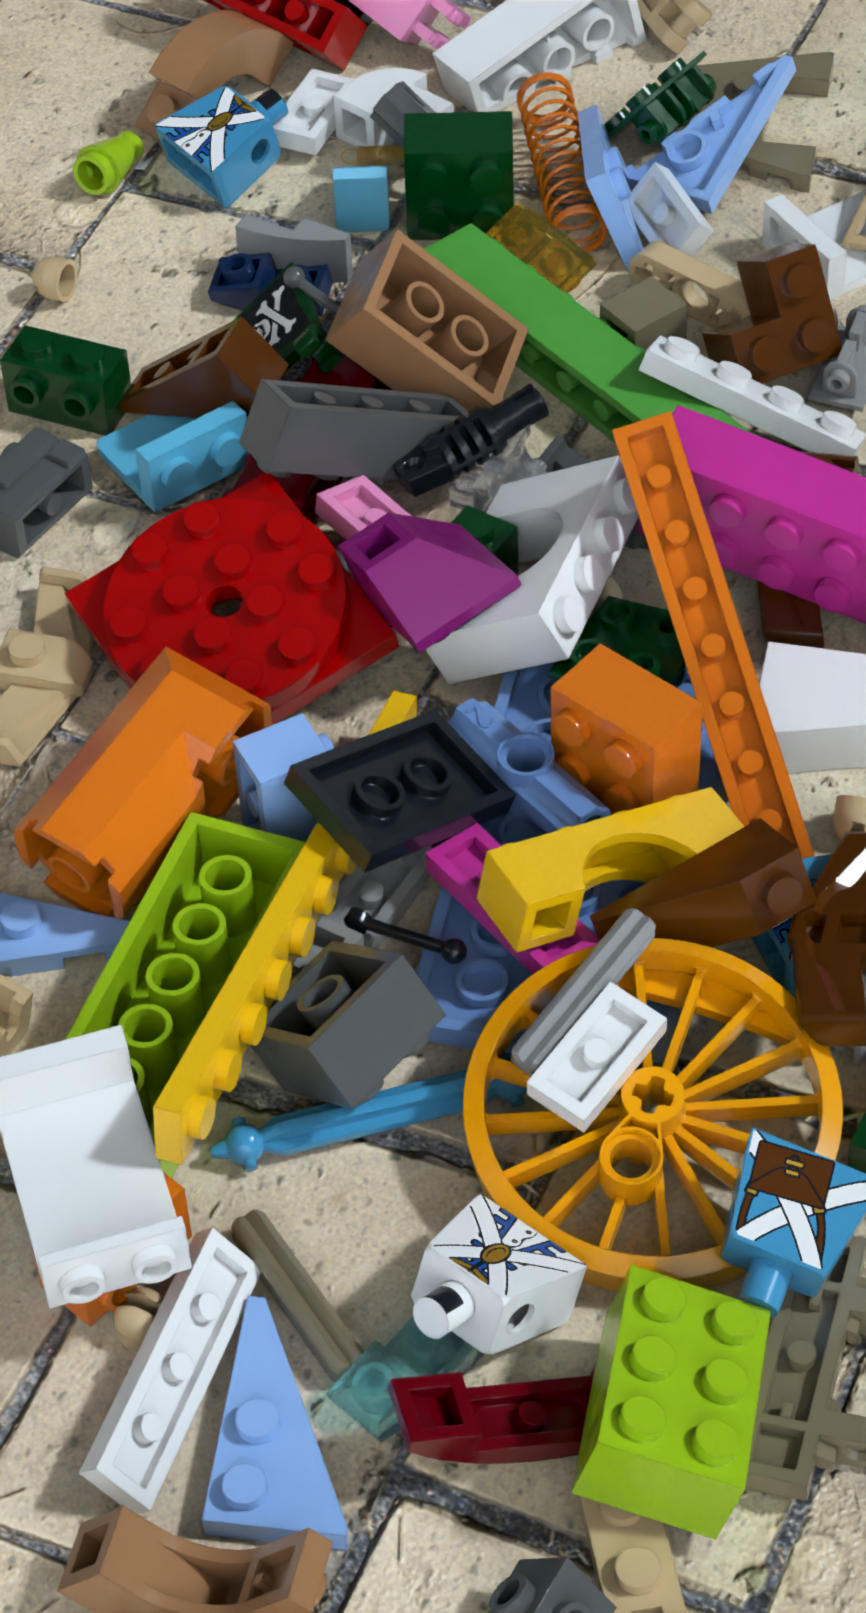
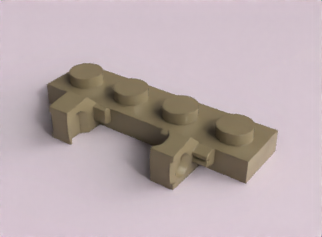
M852 1237L816 1297L806 1296L788 1288L778 1315L772 1318L766 1342L745 1489L808 1501L816 1466L820 1469H834L837 1462L841 1465L866 1468V1417L841 1412V1402L832 1399L846 1341L850 1344H857L859 1334L866 1338V1278L862 1277L866 1262V1238Z

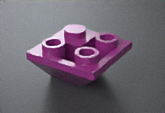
M388 512L338 545L357 585L381 616L419 653L431 645L444 640L452 631L522 585L519 577L458 524Z

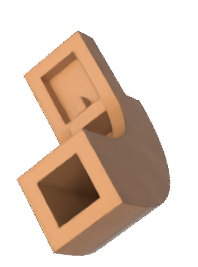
M220 10L198 17L169 41L153 63L148 73L157 78L158 82L143 108L135 127L159 140L154 127L156 123L220 88L225 82L238 75L243 74L270 88L294 42L282 33L235 11Z
M122 1505L81 1523L57 1592L94 1613H312L326 1588L327 1578L324 1571L333 1542L308 1527L257 1548L243 1550L214 1548L175 1536Z

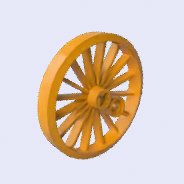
M654 938L617 983V986L646 1005V1000L682 1009L663 1066H653L652 1053L650 1051L641 1062L642 1068L631 1074L587 1128V1130L593 1131L503 1171L495 1157L489 1136L579 1130L552 1111L487 1114L485 1112L490 1083L494 1079L527 1088V1081L530 1079V1076L517 1068L513 1062L501 1059V1057L518 1032L523 1029L527 1030L539 1016L537 1014L549 1004L595 946L573 952L550 963L527 978L500 1004L481 1032L469 1061L463 1092L464 1128L473 1166L485 1197L588 1265L582 1282L599 1288L617 1292L630 1265L705 1289L729 1282L746 1274V1270L729 1264L721 1258L726 1228L682 1151L734 1191L738 1169L703 1142L743 1154L750 1134L712 1122L815 1116L819 1121V1139L814 1152L835 1161L842 1134L843 1101L837 1068L829 1047L816 1043L798 1024L796 999L783 986L755 966L731 954L708 946L687 941ZM694 1013L727 1023L676 1076L674 1070ZM744 1030L782 1044V1046L693 1085ZM795 1061H800L804 1065L815 1094L709 1101ZM650 1103L659 1104L654 1114L646 1113ZM600 1150L599 1159L544 1217L538 1214L514 1189ZM664 1154L717 1246L692 1253L671 1255L663 1177ZM632 1157L633 1163L641 1165L643 1161L647 1164L649 1170L640 1177L626 1178L615 1172L613 1168L623 1158ZM600 1183L603 1192L614 1201L599 1246H595L569 1235L559 1229L558 1226ZM654 1197L659 1256L633 1255L612 1251L611 1249L626 1207L646 1203Z

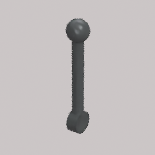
M291 266L286 269L283 280L288 287L300 288L334 316L336 315L340 305L307 281L301 268Z

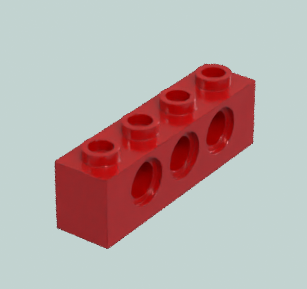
M202 0L220 10L241 13L282 33L294 42L292 46L342 71H345L368 27L348 7L334 0Z

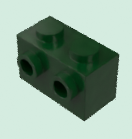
M25 325L0 359L9 412L105 436L114 431L125 414L117 406L131 385L127 350Z

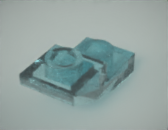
M412 1317L385 1347L375 1339L330 1388L326 1395L363 1429L382 1443L401 1430L387 1388L391 1379L461 1372L462 1376H464L485 1353L480 1352L452 1331L440 1339L427 1337L419 1330L414 1317Z

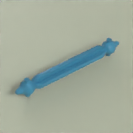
M508 1053L502 1055L501 1059L512 1062ZM467 1070L381 1090L372 1099L357 1105L354 1109L327 1103L277 1115L259 1129L253 1125L246 1124L244 1117L234 1118L231 1121L233 1128L229 1130L225 1139L210 1147L212 1158L230 1159L236 1164L243 1165L245 1172H253L258 1169L256 1161L261 1158L264 1152L287 1156L463 1113V1092ZM494 1079L490 1083L486 1104L497 1096L509 1101L511 1107H519L524 1104L522 1096L526 1094L527 1088Z

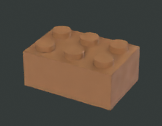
M396 229L359 260L325 340L391 389L450 395L469 412L474 407L485 406L490 408L502 401L529 328Z

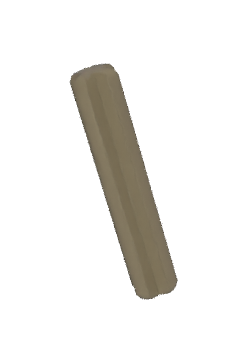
M255 1209L245 1216L238 1217L231 1225L233 1241L239 1250L258 1266L261 1271L259 1278L330 1379L335 1383L345 1384L352 1377L359 1376L366 1368L364 1361L365 1352L267 1215Z

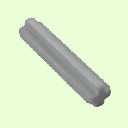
M629 908L622 913L512 1047L511 1061L517 1068L531 1077L608 983L612 982L617 985L655 938L656 924L650 917L635 908Z

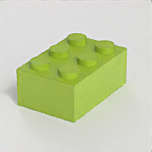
M630 1265L605 1315L571 1493L716 1540L746 1487L771 1310Z

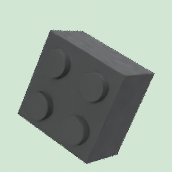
M331 941L290 981L283 1000L273 1001L267 1012L266 1027L257 1046H250L284 1091L354 1109L357 1105L372 1099L381 1090L384 1084L383 1079L404 1058L415 1054L424 1047L429 1040V1032L446 1014L403 954Z

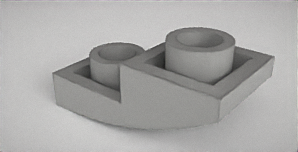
M248 214L235 226L238 253L249 255L270 252L277 269H285L291 262L302 266L327 264L333 278V283L349 282L353 276L350 233L303 218L291 230Z

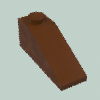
M240 317L142 367L117 406L124 413L199 418L234 401L245 412H248L251 409L261 379L280 380L289 364L243 317Z
M759 818L590 915V919L598 938L601 940L625 910L635 908L654 921L656 924L655 938L687 941L713 948L760 935L816 903L817 898L798 848Z

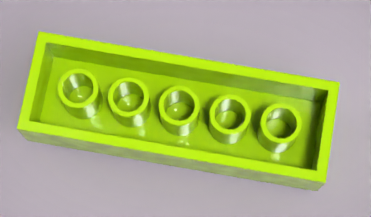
M190 812L66 1039L118 1025L122 1026L128 1045L133 1079L154 1146L153 1106L306 843L304 841ZM159 1159L162 1171L173 1178L179 1164Z

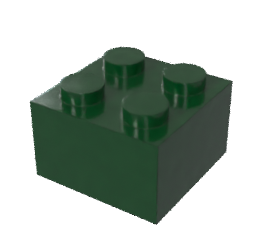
M512 111L404 114V174L408 238L411 240L443 239L470 223L489 237L495 235L497 238H514Z

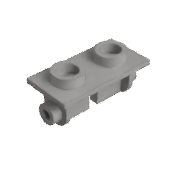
M860 305L849 312L846 318V327L838 325L837 329L842 344L839 356L822 362L807 400L863 412L866 404V305Z

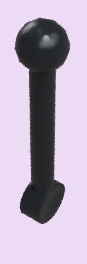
M352 907L344 918L345 925L359 933L365 934L368 930L440 953L449 964H458L467 955V946L458 938H451L445 942L373 919L365 910L359 907Z

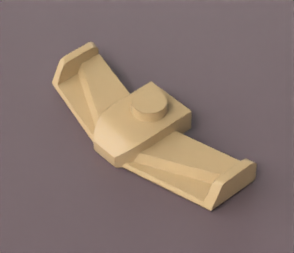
M42 567L39 573V588L33 632L9 628L0 647V689L6 691L0 697V764L21 767L73 702L84 695L94 672L91 661L93 638L69 606L64 594L87 580L82 573Z

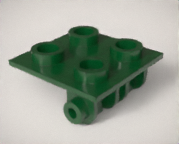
M705 51L688 64L680 57L657 77L662 84L661 86L656 82L653 84L648 83L626 103L631 113L624 107L605 123L609 140L612 141L633 123L637 128L638 137L643 143L648 145L652 143L660 144L676 128L681 127L686 120L693 117L700 108L711 102L714 98L716 82L710 75L703 74L697 67V64L707 55Z
M608 596L585 625L569 659L556 662L547 673L548 678L559 680L600 643L676 688L684 682L687 667L669 610Z

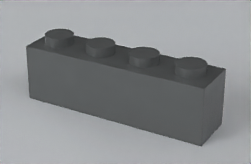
M261 379L239 443L258 461L257 466L262 471L275 477L287 478L291 476V473L312 474L323 480L336 481L339 479V476L359 477L365 475L374 484H383L386 482V479L398 480L393 464L427 439L426 437L433 432L441 434L440 429L444 425L451 424L454 426L456 418L461 415H465L467 418L469 416L468 411L450 395ZM458 480L451 481L448 484H457Z

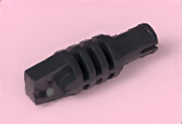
M529 383L510 397L490 408L485 406L474 407L469 410L468 418L465 415H461L454 420V426L446 424L441 427V434L437 432L429 434L426 440L393 464L399 482L412 496L417 497L436 487L458 480L462 476V470L465 473H469L476 468L475 462L482 465L489 461V454L493 456L501 454L504 448L507 447L508 439L528 426L549 416L547 405L539 391Z

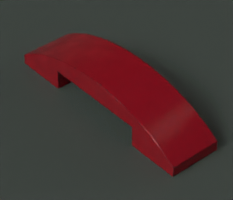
M596 1363L589 1376L466 1388L462 1373L456 1372L395 1378L390 1380L387 1388L408 1452L423 1457L459 1463L507 1464L534 1462L579 1454Z

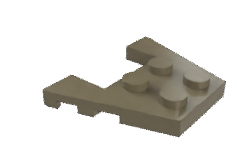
M834 52L792 55L796 72L784 93L828 97L833 73ZM781 57L697 65L703 74H708L715 80L716 90L714 91V98L672 133L686 128L691 119L724 95L730 101L754 84L752 77L754 73ZM767 120L742 165L749 167L750 176L766 181L770 174L789 179L790 189L809 193L815 166L816 146L764 142L768 124Z

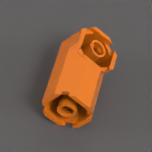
M165 647L13 830L19 857L30 869L40 861L51 872L43 881L55 895L82 911L108 916L113 910L115 918L124 919L149 888L189 813L194 812L205 816L209 813L218 818L224 816L238 799L239 793L232 741L271 726L270 704Z

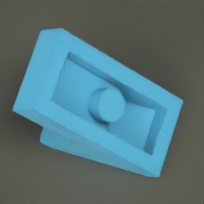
M388 165L333 168L337 229L344 232L388 230L390 226Z

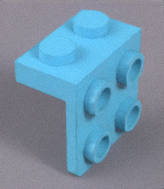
M231 401L199 418L146 415L100 438L97 441L98 455L156 513L243 469L249 452L239 443L247 421L246 412L234 401Z

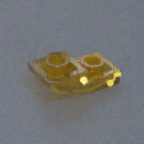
M519 202L486 233L489 237L498 240L505 249L525 264L533 266L541 276L561 291H566L567 293L573 291L581 283L582 279L597 265L594 258L575 241L549 221Z

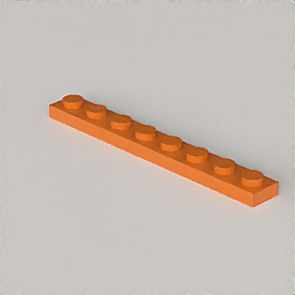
M672 411L613 429L612 433L696 699L703 703L702 718L731 810L744 826L761 818L798 848L801 858L815 857Z

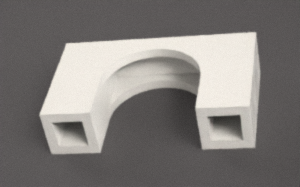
M618 455L513 481L500 486L486 513L518 527V564L535 560L539 561L518 576L522 584L520 587L452 631L444 640L425 649L448 684L569 659L639 517L622 461Z

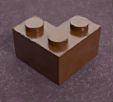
M782 244L736 261L750 316L702 333L709 359L717 363L730 361L739 364L750 371L752 374L751 379L763 384L839 356L842 344L816 244Z

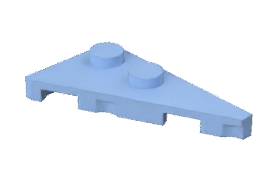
M783 54L777 61L762 67L752 75L754 81L752 86L731 101L724 95L690 120L686 128L672 133L660 143L663 151L640 168L636 169L632 164L627 166L629 176L625 178L630 190L634 189L653 163L656 162L671 171L698 210L713 214L794 76L796 67L793 57Z
M596 104L577 113L585 181L626 269L629 270L631 258L643 249L628 198L631 197V191L625 177L629 175L617 146L611 147L602 115Z
M0 892V974L13 977L65 969L64 958L105 952L108 962L130 921Z
M248 1296L202 1516L204 1535L273 1542L309 1527L332 1541L331 1549L347 1551L349 1542L347 1524L265 1297Z

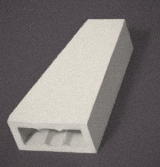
M768 642L760 688L788 774L865 768L866 654Z

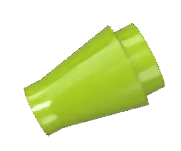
M123 131L115 137L83 147L78 152L73 165V174L78 185L92 195L114 192L134 163L142 157L144 146L141 139L131 131Z

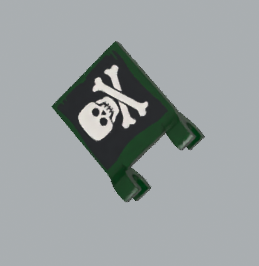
M291 262L234 320L243 317L289 364L284 374L301 357L306 359L310 354L317 360L320 370L327 374L342 360L343 356L341 351L325 340L327 333L321 324L312 298L300 288H290L285 284L283 280L284 272L291 266H297Z

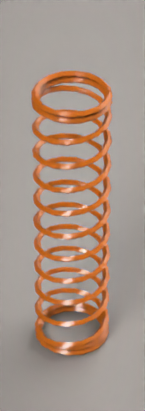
M552 72L538 73L529 77L521 84L517 92V104L521 113L524 134L527 138V147L530 150L531 161L534 165V174L537 177L540 199L543 203L544 214L547 217L550 240L554 247L564 254L573 256L587 254L596 250L608 235L607 226L598 207L595 205L594 199L590 204H576L562 211L555 210V207L558 204H568L583 200L586 196L593 198L589 188L587 191H570L558 198L551 196L555 190H571L579 187L584 182L586 183L585 175L584 177L565 178L555 185L548 183L552 177H567L576 174L581 169L584 170L583 160L580 164L561 165L551 172L545 170L548 164H564L574 160L577 156L583 159L581 140H578L580 138L578 111L575 107L572 87L568 80L560 74ZM550 79L558 81L565 87L551 86L542 88L532 93L523 105V97L526 90L540 80ZM553 90L567 95L566 100H546L536 105L531 111L527 110L529 103L543 92ZM553 103L563 104L552 113L535 114L538 109L545 105ZM563 116L560 120H557V121H554V122L541 123V122H546V121H552V120H554V119H556V118H559V117ZM568 118L573 120L571 125H558ZM538 126L549 127L541 133L535 132ZM566 129L564 132L556 135H545L553 130ZM570 131H574L576 133L574 138H560L562 136L567 135ZM541 139H554L544 146L538 144ZM559 142H569L568 144L558 148H549L550 146ZM574 143H576L577 145H579V148H578L577 151H574V150L562 151V150H565V149L571 147ZM544 152H558L548 159L541 157ZM568 154L572 155L571 157L563 160L552 161L559 156ZM572 167L575 168L574 170L566 173H557L563 169ZM578 181L570 186H561L567 182ZM582 194L581 196L573 199H565L572 195ZM549 200L554 202L551 206L549 205ZM584 213L594 215L590 221L579 226L560 224L566 217H575ZM598 218L601 221L598 230L591 236L583 239L565 238L556 232L557 227L564 230H580L590 226ZM599 235V237L596 240H594L591 244H588L584 247H567L558 241L560 240L570 244L584 243L593 240L595 237Z

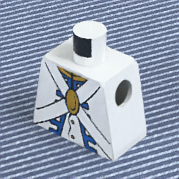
M480 1194L455 1216L429 1242L425 1249L411 1294L414 1302V1321L419 1330L427 1337L440 1339L452 1331L480 1352L494 1355L566 1324L570 1320L588 1265Z

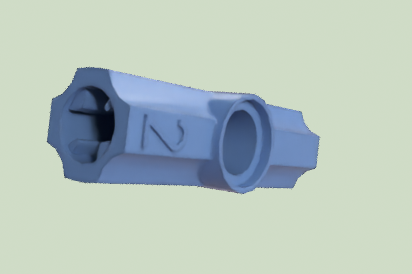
M472 697L456 707L448 723L516 795L508 813L522 818L530 817L546 833L611 815L608 807L555 762L554 747L547 738L536 733L521 732L486 700L478 702Z

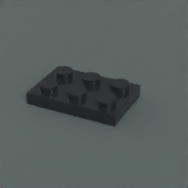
M436 709L292 764L284 781L287 788L364 873L452 837L475 823L480 825L509 812L516 797L515 793Z

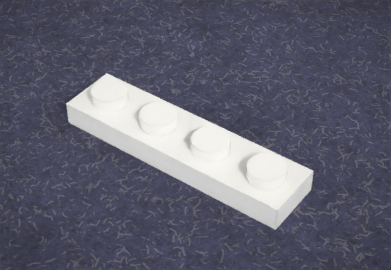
M660 335L645 353L639 371L808 452L856 456L866 437V433L856 429V423L849 417L830 410L822 413L803 404V397L789 388L783 386H773L770 388L751 379L752 374L750 371L739 364L730 361L717 363L699 354L700 349L694 343L684 338L670 336L667 339Z
M213 1227L195 1233L189 1245L192 1269L175 1274L79 1471L80 1475L119 1505H124L137 1514L151 1510L245 1309L247 1297L251 1296L261 1274L260 1269L253 1260Z

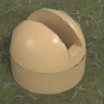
M58 256L43 258L34 266L31 275L36 291L39 295L49 300L67 302L72 297L77 284L78 272L76 263L72 259Z
M852 795L837 796L832 825L836 835L841 840L845 833L850 832V830L866 832V798Z
M137 1287L124 1293V1296H128V1302L125 1305L117 1306L113 1312V1323L117 1339L124 1347L133 1351L139 1350L154 1319V1316L147 1311L157 1313L164 1299L160 1293L152 1288Z

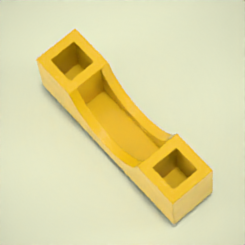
M712 787L684 795H674L663 801L628 811H619L607 817L572 827H563L551 833L516 843H506L498 848L488 850L476 899L515 952L518 953L574 936L584 893L590 888L616 880H633L648 883L745 826Z

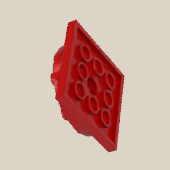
M265 472L223 498L195 502L160 519L135 539L119 561L64 593L71 609L129 690L162 650L168 647L270 704L272 725L285 719L399 648L395 632L343 567L335 548L326 535L301 513L273 475ZM237 599L242 601L239 610L232 615L219 617L211 613L212 608L225 600Z

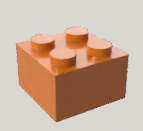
M600 643L551 686V744L554 747L555 762L608 807L611 814L663 801L674 795H684L698 791L703 703Z

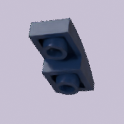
M270 252L249 255L237 253L229 257H220L208 289L211 301L244 310L284 269L276 268ZM297 265L303 270L305 279L329 297L333 278L328 265ZM312 299L318 316H322L325 308Z

